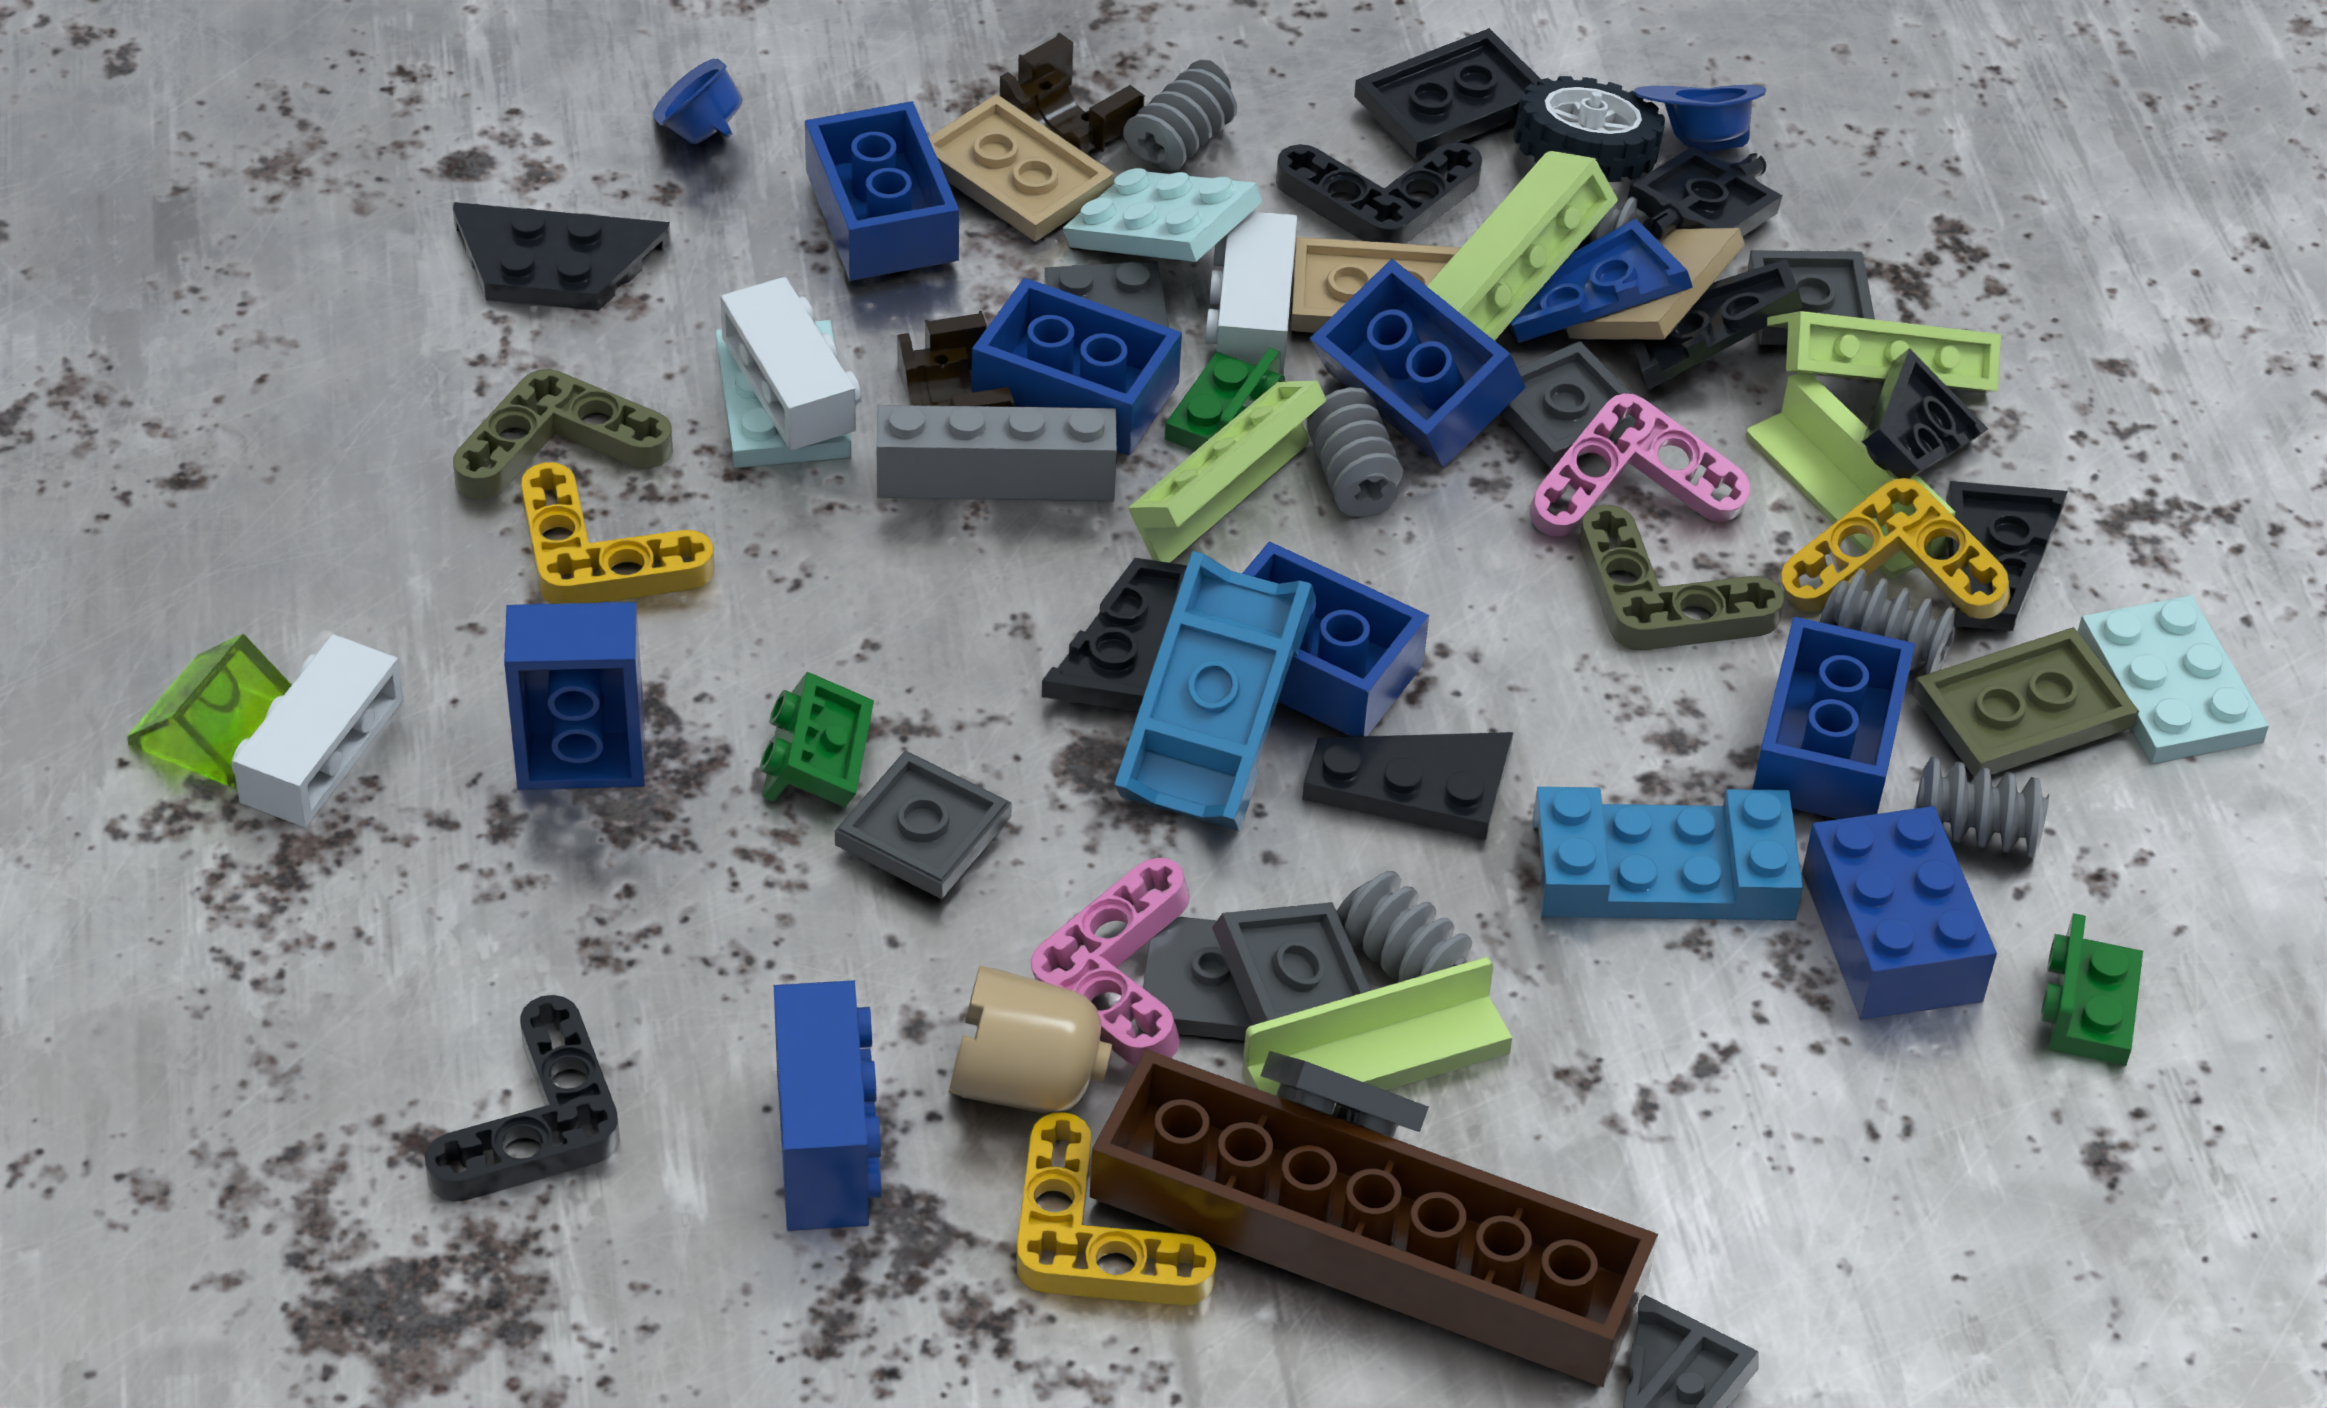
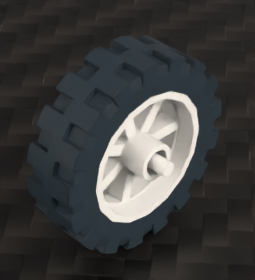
M1558 76L1556 81L1545 78L1538 80L1537 86L1530 84L1525 88L1524 94L1522 93L1514 130L1515 143H1520L1519 149L1523 154L1534 156L1535 163L1548 151L1591 157L1596 159L1608 182H1621L1622 177L1634 180L1640 178L1642 172L1648 174L1654 169L1665 128V117L1663 114H1658L1659 108L1653 102H1645L1643 98L1634 95L1633 90L1630 92L1622 90L1623 86L1608 82L1605 85L1597 83V79L1582 77V80H1574L1572 76Z

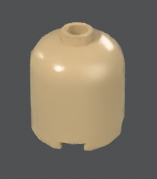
M979 965L965 1020L967 1024L976 1025L977 1031L975 1038L962 1036L948 1093L960 1095L963 1098L1043 1114L1071 1110L1083 1099L1090 1080L1103 1083L1110 1058L1112 1044L1100 1041L1101 1019L1096 1006L1086 996L1076 991L993 967L989 968Z

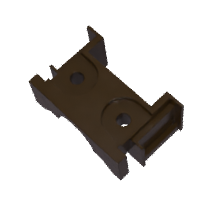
M1060 32L1053 39L1024 55L1019 54L1018 81L1009 72L1000 76V97L1087 155L1088 151L1095 147L1104 152L1106 142L1111 139L1114 141L1123 136V129L1127 121L1136 116L1138 111L1144 106L1145 95L1132 85H1129L1090 107L1085 112L1076 103L1069 90V86L1072 85L1073 42Z
M979 311L978 314L934 321L926 319L925 349L913 351L909 333L897 335L898 371L910 405L1014 407V400L1009 387L972 393L969 371L972 370V348L987 329L982 311Z

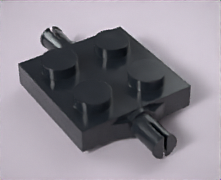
M1692 146L1630 185L1627 200L1630 197L1637 199V209L1646 213L1648 217L1642 225L1657 240H1660L1674 229L1739 228L1742 236L1778 214L1783 195L1761 184L1756 179L1757 176L1765 173L1767 167L1766 161L1761 155L1757 158V153H1751L1739 163L1731 164L1730 162L1716 159Z

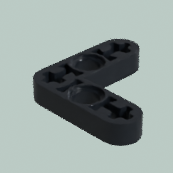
M1459 142L1446 143L1435 149L1399 178L1383 188L1323 151L1310 145L1298 144L1283 149L1278 155L1276 184L1284 194L1362 241L1407 244L1476 190L1480 182L1482 156L1477 149L1468 144ZM1417 191L1428 192L1434 195L1435 198L1420 200L1411 197L1409 194ZM1340 192L1350 193L1356 196L1357 199L1340 201L1332 198L1330 195Z
M557 995L538 997L530 1001L523 1008L520 1016L523 1048L545 1106L444 1134L436 1138L428 1146L425 1153L428 1186L441 1199L457 1202L491 1194L597 1164L608 1159L617 1150L620 1142L617 1110L580 1012L569 999ZM553 1023L554 1027L561 1031L562 1046L552 1049V1042L545 1027H541L545 1024ZM566 1069L580 1070L588 1076L582 1085L569 1089L558 1087L551 1081L558 1072ZM591 1124L592 1128L598 1131V1133L586 1136L585 1131L579 1128V1126ZM555 1131L559 1132V1142H562V1145L553 1147L552 1132ZM519 1138L534 1139L541 1144V1149L535 1155L528 1158H514L504 1151L510 1142ZM492 1149L494 1164L487 1166L486 1154H483V1151ZM460 1160L461 1165L466 1170L454 1173L453 1169L447 1164Z

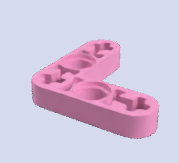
M1623 393L1614 396L1604 405L1541 482L1530 505V517L1537 529L1548 536L1561 537L1571 534L1580 526L1585 513L1597 505L1629 464L1701 516L1713 522H1727L1733 520L1741 513L1750 495V482L1747 475L1737 465L1644 398L1635 394ZM1627 415L1634 417L1637 420L1634 428L1629 427L1626 429L1615 446L1609 440V437L1612 435L1618 419L1623 420ZM1668 445L1683 449L1689 458V466L1681 470H1671L1665 467L1658 457V450ZM1588 452L1596 453L1606 461L1608 472L1604 476L1589 477L1578 468L1577 457ZM1699 465H1702L1706 468L1703 477L1700 476L1695 486L1690 481L1693 479ZM1724 483L1732 490L1729 497L1725 496L1721 501H1718L1711 494L1714 488L1717 489ZM1570 484L1576 492L1572 496L1566 512L1561 511L1557 516L1550 514L1548 511L1550 502H1557Z
M1154 858L1137 865L1041 943L1033 952L1030 961L1035 980L1076 991L1086 996L1090 1001L1094 997L1106 992L1121 995L1116 1005L1109 1009L1098 1011L1101 1019L1100 1041L1112 1044L1111 1049L1134 1066H1137L1146 1049L1172 1058L1180 1044L1178 1030L1172 1012L1168 1007L1117 969L1120 964L1179 917L1188 907L1190 894L1183 869L1177 862L1168 858ZM1122 921L1127 924L1122 933L1115 937L1100 938L1095 936L1097 929L1107 922ZM1135 1018L1137 1027L1147 1034L1143 1033L1136 1037L1131 1021Z

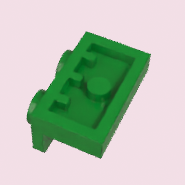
M1269 348L1257 366L1216 352L1166 421L1165 440L1196 451L1274 384L1285 382V377L1279 374L1281 352Z
M808 671L792 692L783 690L773 706L769 720L771 725L776 726L775 736L769 741L759 767L761 772L766 773L762 797L774 802L785 787L790 784L845 808L857 792L874 700Z
M2073 913L2066 936L2054 934L2048 959L2047 971L2058 974L2057 984H2047L2041 1009L2040 1021L2052 1023L2048 1050L2126 1066L2132 1050L2143 951L2084 939L2086 916Z

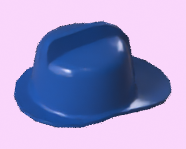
M713 58L698 65L678 80L657 103L653 111V118L661 126H666L687 143L697 145L717 132L729 138L733 133L728 122L741 107L743 99L726 70L727 65L721 60Z
M1657 85L1635 88L1633 94L1646 100L1664 103L1673 132L1683 144L1689 147L1694 146L1701 151H1716L1743 147L1748 143L1750 138L1752 102L1754 99L1765 95L1766 88L1758 85H1730L1713 88Z

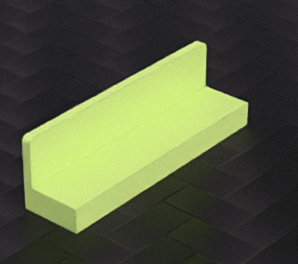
M1555 151L1545 153L1427 287L1495 341L1617 203L1618 198L1596 159Z
M1804 311L1767 318V326L1788 329L1787 372L1885 382L1893 360L1910 348L1949 389L1981 393L1998 391L2001 334Z
M1796 373L1789 376L1781 413L1747 429L1746 438L1833 524L1884 484L1898 479L1890 470H1883L1877 466L1869 456L1866 446L1862 443L1867 426L1812 374ZM1918 475L1911 478V480H1915L1921 485H1923L1953 516H1955V511L1939 495H1937ZM1896 502L1892 505L1894 515L1898 512H1903L1907 516L1914 514L1913 503L1903 506ZM1885 524L1880 529L1883 535L1887 536L1888 531ZM1858 533L1847 537L1864 554L1869 552L1874 543L1865 534ZM1943 536L1931 540L1925 549L1927 555L1935 559L1945 554L1949 537ZM1900 550L1878 568L1887 577L1895 578L1918 566Z
M1318 380L1288 381L1274 384L1128 507L1153 560L1168 563L1173 561L1309 444L1310 438L1302 421L1327 401Z
M1484 957L1252 1025L1246 1029L1242 1077L1247 1086L1276 1096L1280 1083L1260 1076L1268 1053L1272 1051L1310 1062L1383 1090H1390L1510 1054L1512 1036L1489 996L1494 966L1488 957Z

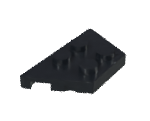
M454 202L453 205L454 225L457 231H461L466 245V254L472 268L477 270L478 283L485 300L599 311L615 296L618 287L629 283L642 271V259L654 247L664 250L671 240L670 222Z

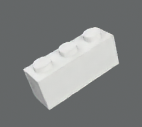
M1251 212L1215 245L1213 266H1222L1224 270H1212L1210 304L1220 305V310L1208 309L1206 344H1217L1216 352L1257 366L1266 351L1272 348L1281 352L1279 373H1284L1297 215Z
M786 276L720 295L722 339L788 449L792 451L856 431L855 406L860 405L862 401L858 381L851 370L846 372L843 370L838 362L836 347L831 336L828 333H820L815 325L813 310L808 299L805 296H797Z
M332 634L317 654H311L305 660L299 677L285 695L274 699L268 709L266 719L252 737L244 739L238 745L232 759V771L235 774L239 802L306 828L403 701L398 658Z

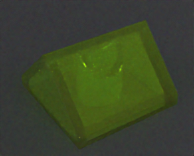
M244 633L199 653L128 734V745L235 789L237 785L235 774L232 771V759L238 745L244 739L252 737L266 719L268 709L274 699L278 696H284L292 684Z

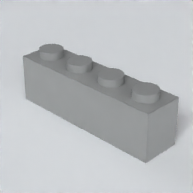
M878 405L876 444L877 498L1114 501L1117 452L1116 408Z

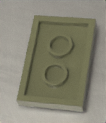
M2074 627L1917 677L1913 691L1914 697L1973 777L1980 767L1989 768L1990 775L2134 728L2139 713L2137 707Z

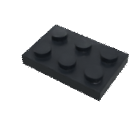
M1488 28L1357 79L1354 97L1414 159L1430 154L1446 143L1460 142L1517 119L1522 93L1524 94L1525 88L1530 84L1537 86V82L1541 78Z

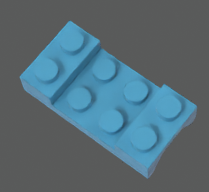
M1192 551L1114 784L1120 797L1240 832L1259 775L1257 764L1292 657L1293 655H1298L1316 600L1312 584L1303 581L1281 584L1231 571L1207 555Z
M1537 786L1532 823L1533 829H1539L1542 861L1541 917L1796 920L1803 884L1789 790L1726 789L1723 806L1602 804L1600 787Z

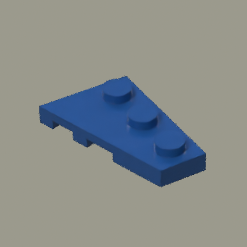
M1635 218L1573 252L1506 329L1520 343L1693 288L1688 270Z

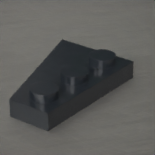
M1909 348L1893 360L1862 443L1866 446L1873 462L1881 469L1890 470L1898 479H1911L1971 443L1987 431L1988 428Z
M1950 481L1946 503L1955 511L1954 517L2003 565L2008 574L2011 595L2008 605L2001 613L1986 619L1968 616L1951 601L1952 608H1955L1954 626L2006 631L2014 630L2064 508L2068 491ZM1949 537L1950 558L1956 554L1960 545L1956 540ZM1968 564L1963 572L1970 580L1972 595L1978 591L1985 593L1987 596L1992 594V581L1986 585L1980 584L1970 574Z
M1134 558L1100 603L1099 614L1085 632L1080 630L1071 641L1069 653L1059 667H1052L1043 678L1041 697L1139 712L1187 565Z
M1514 732L1318 738L1305 777L1302 800L1487 839L1510 755Z

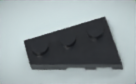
M1787 259L1713 282L1665 340L1631 339L1647 391L1767 327L1768 317L1793 313L1802 308L1803 304L1799 289Z

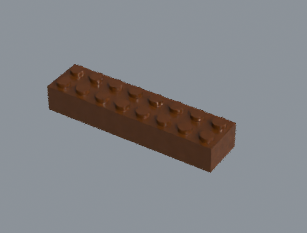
M1148 1049L1144 1051L1092 1148L1090 1198L1600 1387H1604L1637 1310L1639 1300L1642 1298L1648 1284L1658 1234Z

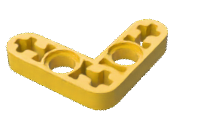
M544 462L532 466L522 476L523 507L539 589L543 598L550 604L601 603L686 591L704 586L713 577L715 568L714 546L710 538L703 533L694 530H678L589 543L576 480L572 471L559 463ZM544 490H554L557 504L546 506ZM555 527H563L573 532L571 536L563 540H550L542 536L544 532ZM691 557L692 562H683L682 558ZM660 560L661 567L654 568V561ZM621 562H634L642 566L640 571L631 575H621L611 570L612 567ZM593 569H599L600 576H593ZM571 574V579H562L561 575Z
M1907 478L1894 479L1880 487L1795 553L1784 564L1781 573L1785 596L1790 605L1805 612H1815L1824 609L1831 592L1839 581H1849L1860 568L1866 570L1867 577L1900 550L1962 612L1970 617L1986 619L1998 615L2008 605L2011 595L2008 574L2003 565L1923 485ZM1896 502L1903 506L1913 503L1914 514L1907 516L1903 512H1898L1894 515L1892 505ZM1885 524L1888 531L1887 536H1884L1880 529ZM1852 534H1865L1873 540L1872 548L1862 556H1847L1840 550L1842 541ZM1946 536L1953 538L1960 545L1956 554L1945 560L1933 559L1925 552L1929 542L1937 537ZM1830 554L1833 563L1827 567L1825 555ZM1968 564L1970 574L1980 584L1986 585L1992 581V594L1987 596L1985 593L1978 591L1972 595L1970 580L1963 572ZM1835 566H1836L1837 569H1839L1841 572H1839V573L1836 572ZM1804 574L1812 579L1819 576L1821 586L1813 589L1808 584L1801 587L1799 577Z
M1066 1112L1051 1113L1038 1120L1034 1124L1030 1136L1017 1239L1016 1267L1017 1275L1022 1283L1034 1291L1049 1294L1181 1306L1194 1305L1205 1300L1212 1292L1215 1283L1216 1257L1211 1246L1199 1237L1186 1234L1083 1225L1091 1160L1092 1139L1090 1128L1084 1120ZM1058 1140L1069 1142L1066 1149L1065 1168L1052 1167L1053 1148L1055 1141ZM1059 1191L1068 1195L1073 1203L1063 1211L1050 1212L1039 1207L1035 1200L1045 1192ZM1042 1251L1055 1252L1053 1264L1045 1265L1039 1263ZM1078 1252L1085 1253V1269L1076 1268ZM1109 1253H1120L1131 1258L1135 1266L1127 1273L1113 1275L1100 1269L1097 1261ZM1147 1258L1156 1259L1154 1276L1146 1275ZM1179 1263L1192 1264L1191 1277L1177 1276Z

